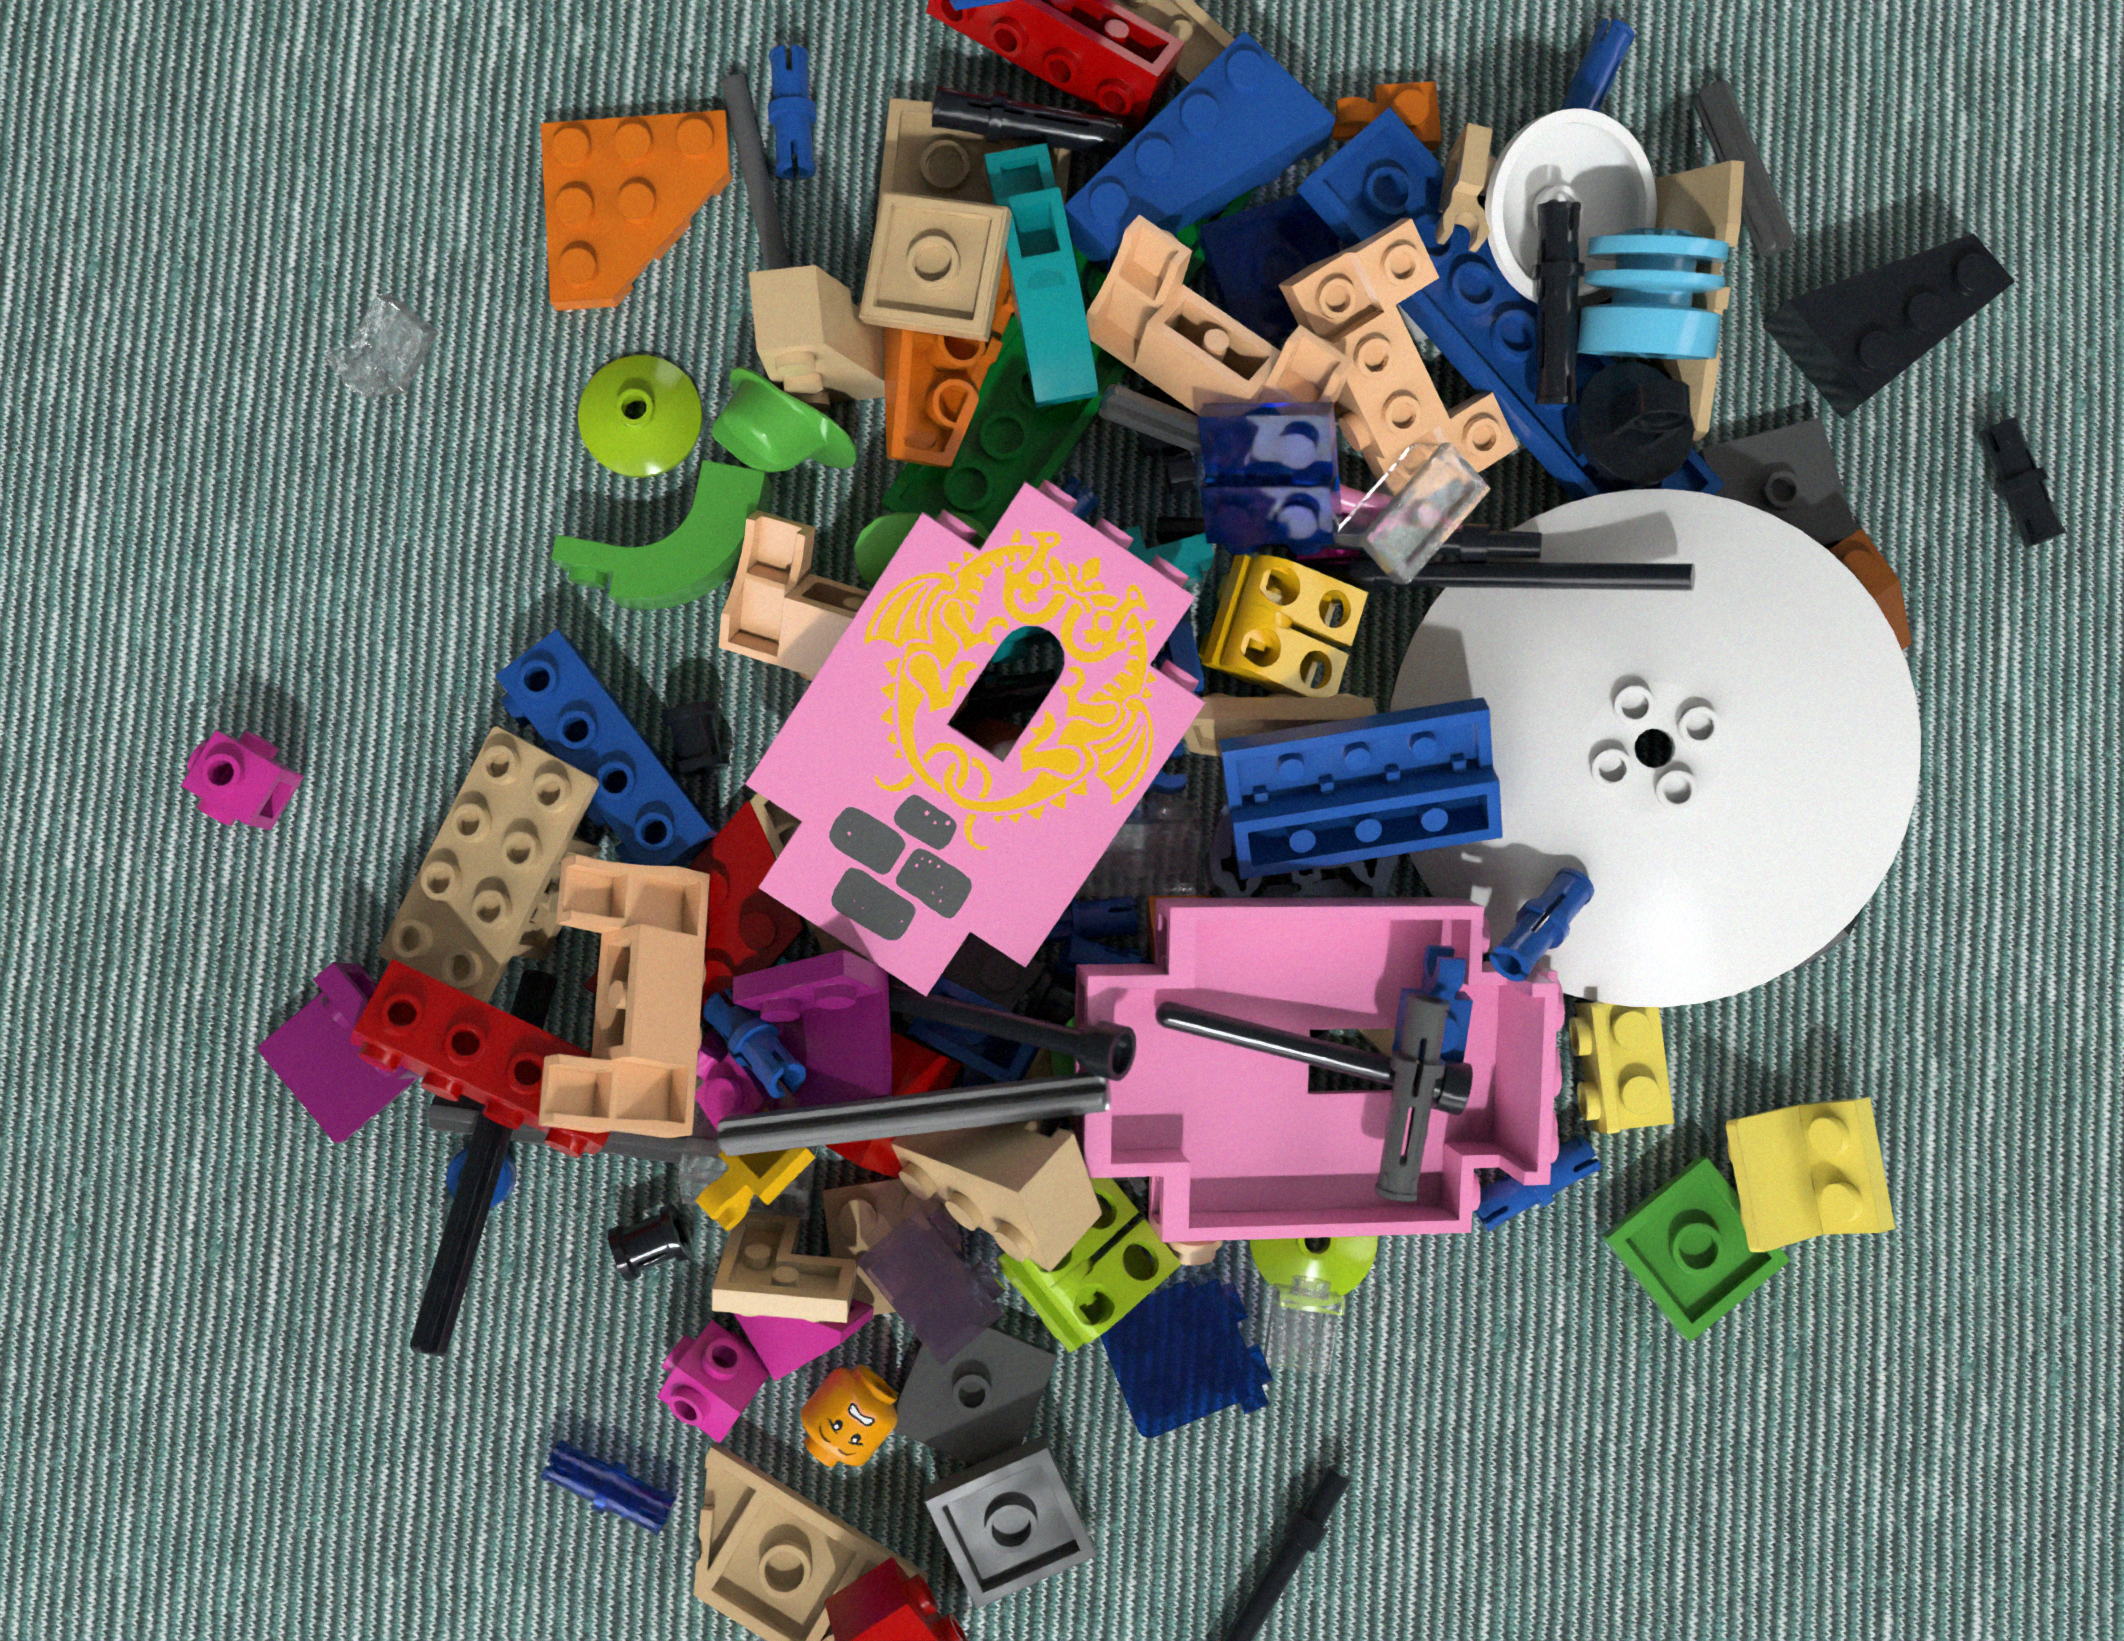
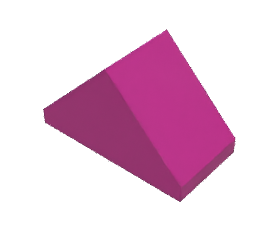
M852 1298L847 1323L832 1321L810 1322L805 1319L764 1315L743 1316L738 1313H734L773 1380L777 1381L845 1341L873 1318L874 1306Z

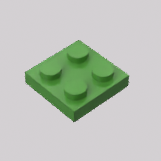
M1701 1155L1601 1235L1679 1335L1689 1342L1698 1337L1790 1261L1781 1248L1766 1252H1751L1749 1250L1746 1232L1740 1219L1739 1196L1708 1157Z

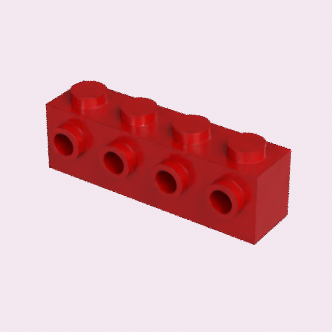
M928 0L926 9L927 14L947 24L957 32L968 36L1003 56L1008 61L1019 65L1106 116L1124 118L1123 125L1136 133L1142 130L1165 100L1185 44L1182 40L1111 0H1014L955 11L949 0Z
M392 958L353 1029L350 1043L361 1047L357 1054L359 1058L379 1069L392 1073L396 1071L399 1065L423 1076L420 1083L423 1088L442 1098L458 1101L462 1094L486 1105L482 1112L483 1115L505 1127L519 1130L522 1123L536 1128L547 1134L544 1140L545 1144L563 1154L581 1158L583 1151L594 1155L604 1147L611 1131L593 1133L538 1125L544 1057L564 1054L591 1058V1052Z

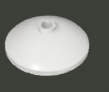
M1566 109L1548 113L1534 119L1519 130L1507 143L1498 157L1489 179L1485 200V218L1490 230L1487 238L1492 255L1498 268L1511 286L1524 297L1537 304V280L1531 279V266L1537 264L1538 204L1560 201L1581 203L1578 247L1579 262L1585 263V272L1615 269L1616 261L1587 257L1589 237L1612 235L1632 228H1655L1657 194L1654 176L1648 159L1640 144L1623 125L1597 111ZM1580 278L1577 309L1599 304L1612 297L1613 291L1587 285L1584 283V278Z

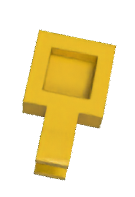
M806 1147L735 1156L726 1155L722 1150L718 1156L730 1168L716 1181L708 1185L697 1197L696 1202L713 1220H716L726 1231H729L746 1215L754 1194L769 1205L816 1157Z

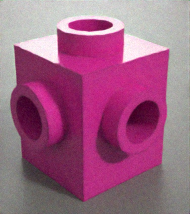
M245 729L239 738L215 730L211 738L201 742L191 754L187 764L189 773L181 786L201 798L196 808L213 819L232 826L237 819L246 825L271 831L305 776L274 759L280 749L264 738Z
M711 1320L696 1341L685 1334L668 1355L661 1367L668 1371L670 1376L656 1397L669 1405L670 1410L679 1420L686 1424L697 1426L718 1443H721L770 1373L758 1353L750 1348L743 1337L732 1331L725 1330Z

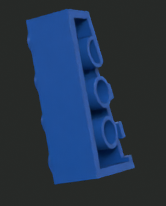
M1243 31L1064 205L1071 242L1107 277L1120 248L1124 231L1138 215L1177 237V232L1203 217L1207 220L1227 208V204L1256 186L1260 189L1280 177L1283 170L1306 158L1308 161L1325 151L1336 117L1249 34Z

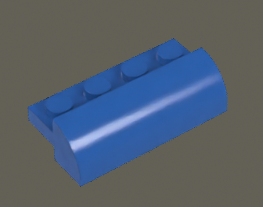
M1484 697L1219 740L1225 783L1223 785L1240 880L1503 838L1500 781L1493 768L1490 709Z

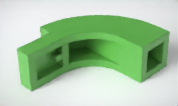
M703 460L690 512L682 524L666 538L646 546L622 547L556 534L551 559L565 572L569 573L568 580L572 583L590 588L605 589L607 580L611 581L608 596L621 608L657 610L686 604L715 590L737 571L743 547L746 518L756 510L769 512L774 487L765 471Z

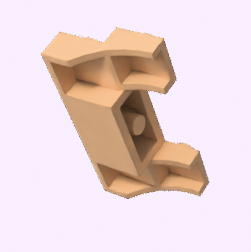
M1138 215L1125 229L1120 248L1110 272L1087 311L1086 320L1090 340L1276 470L1288 476L1308 452L1323 416L1337 401L1354 361L1341 353L1334 344L1319 338L1302 325H1299L1288 337L1282 352L1182 284L1192 250L1180 243L1170 232L1158 228L1141 215Z
M1402 218L1360 243L1309 265L1280 283L1279 287L1298 325H1302L1319 338L1328 340L1341 353L1354 361L1337 399V403L1344 415L1338 420L1340 429L1350 446L1356 451L1361 450L1384 498L1409 507L1454 478L1468 480L1516 450L1518 445L1493 392L1477 393L1453 408L1445 410L1396 307V304L1439 278L1411 218Z
M756 510L746 518L745 535L737 573L721 613L719 648L799 672L801 677L813 681L870 594V591L810 574L815 527ZM969 692L950 720L954 721L968 705Z
M573 855L562 859L556 924L601 933L591 1058L564 1054L544 1057L538 1125L593 1133L619 1131L662 1138H674L693 1134L697 1059L702 1041L700 1014L702 987L706 978L704 954L710 874L678 866L626 864L580 855Z

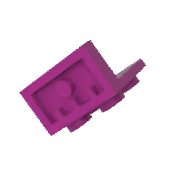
M839 950L733 977V1003L759 1012L762 1020L773 1022L779 1031L777 1036L780 1038L781 1044L806 1070V1077L802 1086L792 1095L778 1079L777 1083L785 1091L786 1097L782 1099L774 1098V1110L892 1096L889 982L886 970L846 950Z
M333 962L313 979L322 992L259 1045L258 1051L334 1143H342L347 1141L422 1076L400 1065L394 1073L388 1072L365 1062L357 1056L361 1047L350 1043V1038L377 984L360 964Z

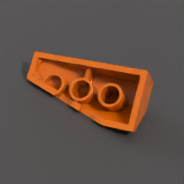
M1005 257L989 342L883 327L886 448L888 459L945 469L952 466L979 402V390L990 364L994 363L1003 345L1000 342L1011 314L1014 312Z

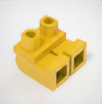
M1235 555L1230 573L1222 576L1216 595L1220 605L1212 630L1204 634L1198 656L1202 660L1201 664L1248 684L1259 685L1274 693H1283L1294 697L1329 698L1338 693L1349 657L1348 653L1334 647H1352L1368 592L1287 559L1269 555H1257L1254 558L1247 555ZM1336 604H1343V616L1340 622L1335 627H1329ZM1318 663H1324L1325 673L1321 683L1315 688H1311Z

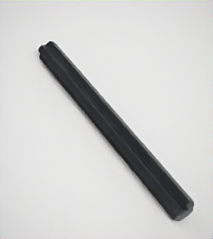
M526 969L521 976L510 1014L543 1030L557 984L556 977L540 970ZM484 1104L481 1107L411 1337L410 1348L421 1354L439 1357L443 1356L448 1350L513 1129L498 1124L484 1116L482 1113L486 1107Z

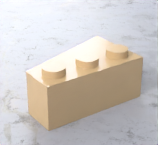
M816 265L749 272L756 349L772 384L820 412L828 410L830 403L885 397L883 326L864 324L859 319L861 303H857L858 306L852 303L849 288Z
M1033 1120L1011 1124L1005 1123L897 1136L891 1142L903 1168L899 1172V1177L915 1196L924 1201L933 1197L944 1204L953 1218L965 1228L974 1231L979 1226L994 1236L998 1245L1017 1261L1023 1262L1026 1258H1029L1051 1272L1102 1215L1076 1138L1072 1132L1059 1128L1050 1138L1033 1132L1037 1126Z

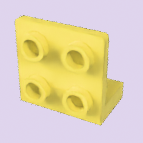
M1870 1097L1800 1103L1731 1119L1726 1122L1727 1149L1733 1164L1740 1200V1219L1745 1229L1748 1248L1751 1252H1766L1825 1234L1882 1233L1895 1229Z

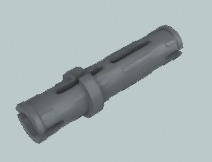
M1419 993L1407 995V1010L1399 1051H1394L1391 1056L1390 1068L1396 1071L1385 1128L1378 1182L1375 1184L1376 1194L1387 1199L1403 1202L1416 1201L1418 1197L1417 1187L1428 1135L1436 1079L1443 1078L1446 1062L1440 1059L1447 1011H1449L1451 1004L1449 1000ZM1424 1038L1422 1051L1420 1053L1416 1086L1413 1087V1081L1417 1068V1057L1419 1052L1420 1040ZM1412 1107L1405 1152L1401 1155L1408 1111Z

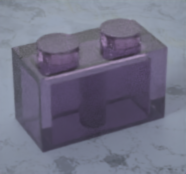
M921 1204L861 1254L856 1263L942 1367L1004 1314L1005 1305L999 1299V1296L1006 1289L983 1260L972 1266L956 1245L964 1238L949 1217L940 1208L930 1214Z

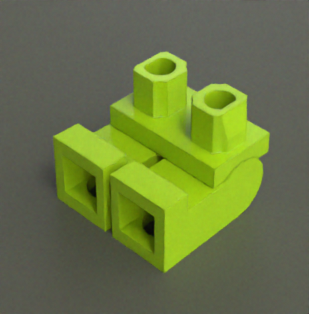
M1111 1177L1090 1178L1094 1192L1102 1195L1108 1201L1112 1214L1096 1195L1102 1215L1051 1272L1029 1258H1026L1023 1262L1017 1261L1005 1251L995 1259L1001 1267L1002 1273L1015 1288H1018L1042 1318L1044 1325L1056 1339H1059L1069 1353L1077 1350L1083 1343L1088 1344L1111 1328L1182 1265L1168 1246L1159 1239L1145 1218L1118 1232L1139 1211ZM1137 1245L1143 1246L1149 1251L1153 1258V1264ZM1103 1246V1250L1091 1260L1090 1257Z

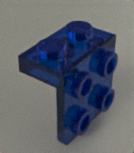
M1213 1268L1147 1295L1117 1323L1100 1335L1136 1428L1140 1435L1145 1438L1157 1437L1236 1403L1240 1404L1244 1414L1269 1405L1262 1386L1274 1380L1259 1344L1257 1343L1246 1348L1237 1323L1248 1319L1239 1293L1233 1281L1221 1286Z

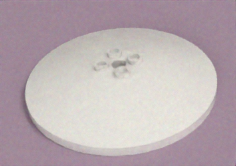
M1632 489L1599 494L1563 504L1535 516L1510 530L1542 532L1541 558L1488 556L1487 562L1693 563L1695 565V585L1693 591L1445 587L1429 608L1411 640L1398 673L1391 699L1390 712L1484 697L1490 709L1493 768L1500 781L1503 838L1409 853L1427 888L1434 897H1462L1484 906V915L1487 916L1491 929L1490 947L1487 952L1491 954L1493 948L1501 943L1517 924L1516 914L1528 900L1538 899L1556 877L1560 869L1574 868L1585 874L1594 887L1595 892L1591 897L1592 899L1581 908L1569 923V935L1557 948L1548 949L1537 963L1557 971V980L1561 984L1563 993L1595 1002L1629 1007H1670L1703 1003L1732 996L1764 984L1798 966L1826 946L1841 932L1875 893L1891 867L1906 834L1916 799L1921 762V729L1917 698L1907 661L1893 629L1878 604L1843 563L1828 549L1800 529L1768 512L1742 502L1703 492L1675 489ZM1649 729H1657L1664 732L1672 744L1670 758L1665 764L1656 768L1647 767L1642 764L1636 757L1634 750L1635 742L1639 735ZM1548 916V917L1545 919V921L1540 925V927L1537 929V931H1538V930L1541 928V926L1546 922V920L1549 918V916Z

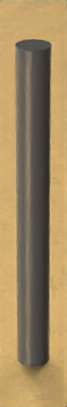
M730 75L721 80V87L766 269L792 268L745 78L742 75Z

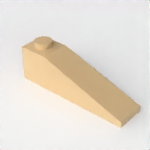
M1730 160L1655 178L1657 194L1655 228L1687 230L1707 239L1727 242L1729 247H1737L1741 224L1744 161ZM1723 263L1696 265L1695 272L1720 276V269ZM1724 287L1721 290L1709 293L1693 294L1691 307L1713 311L1721 314L1722 318L1723 309H1728L1731 287ZM1717 346L1716 359L1713 360L1653 359L1656 369L1668 379L1685 382L1690 387V412L1694 427L1691 447L1709 432L1720 361L1719 346Z

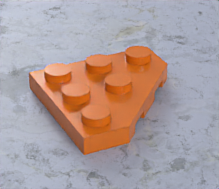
M725 110L540 123L551 305L556 311L617 307L634 289L632 283L655 258L659 261L692 225L690 219L712 194L717 197L733 179L729 119Z

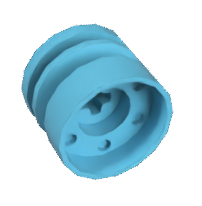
M1632 228L1612 235L1589 237L1587 257L1616 261L1615 269L1585 272V284L1613 292L1611 303L1591 305L1581 309L1577 353L1653 359H1716L1721 314L1691 307L1693 294L1709 293L1723 289L1725 277L1697 273L1695 269L1698 264L1725 263L1728 259L1729 243L1721 240L1707 239L1687 230L1667 228Z

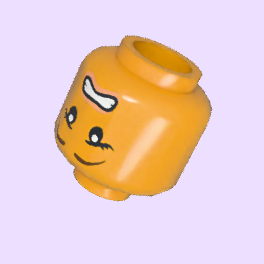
M858 1364L854 1370L844 1367L834 1369L800 1411L801 1422L809 1434L803 1441L805 1447L816 1459L826 1466L834 1467L838 1461L850 1466H862L869 1460L898 1423V1414L893 1405L898 1398L897 1394L885 1380L864 1365Z

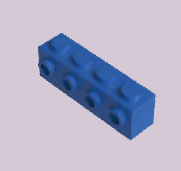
M555 629L495 675L507 691V693L500 697V701L521 727L525 728L532 723L545 740V743L539 746V748L598 779L599 786L585 813L599 828L606 823L610 825L622 841L614 849L623 863L682 867L702 852L719 833L574 642L561 631Z

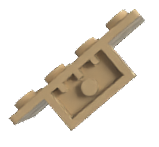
M493 727L379 948V955L389 962L393 958L487 1004L512 956L545 961L563 926L556 924L562 859L573 855L597 859L602 847L590 840L574 834L599 786L598 779L504 728Z

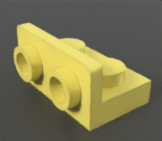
M1595 1001L1576 1003L1577 1017L1570 1018L1569 1037L1575 1056H1582L1585 1081L1578 1083L1577 1099L1583 1120H1590L1591 1131L1609 1134L1618 1133L1620 1129L1674 1124L1659 1007H1629Z

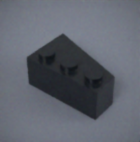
M1973 233L1787 300L1763 326L1843 419L2015 281Z

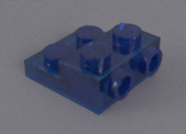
M1300 193L1201 225L1196 232L1223 311L1267 342L1289 334L1291 335L1299 326L1279 284L1309 265L1340 252L1337 243L1340 238Z
M1333 402L1203 404L1198 415L1205 476L1200 486L1207 544H1224L1225 550L1235 555L1255 552L1262 544H1287L1288 551L1293 554L1311 555L1321 551L1325 544H1334L1342 520Z

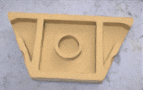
M717 1442L711 1446L706 1454L705 1497L699 1526L700 1552L699 1559L696 1562L693 1595L764 1640L835 1641L824 1600L890 1557L896 1560L910 1578L919 1574L927 1582L929 1573Z

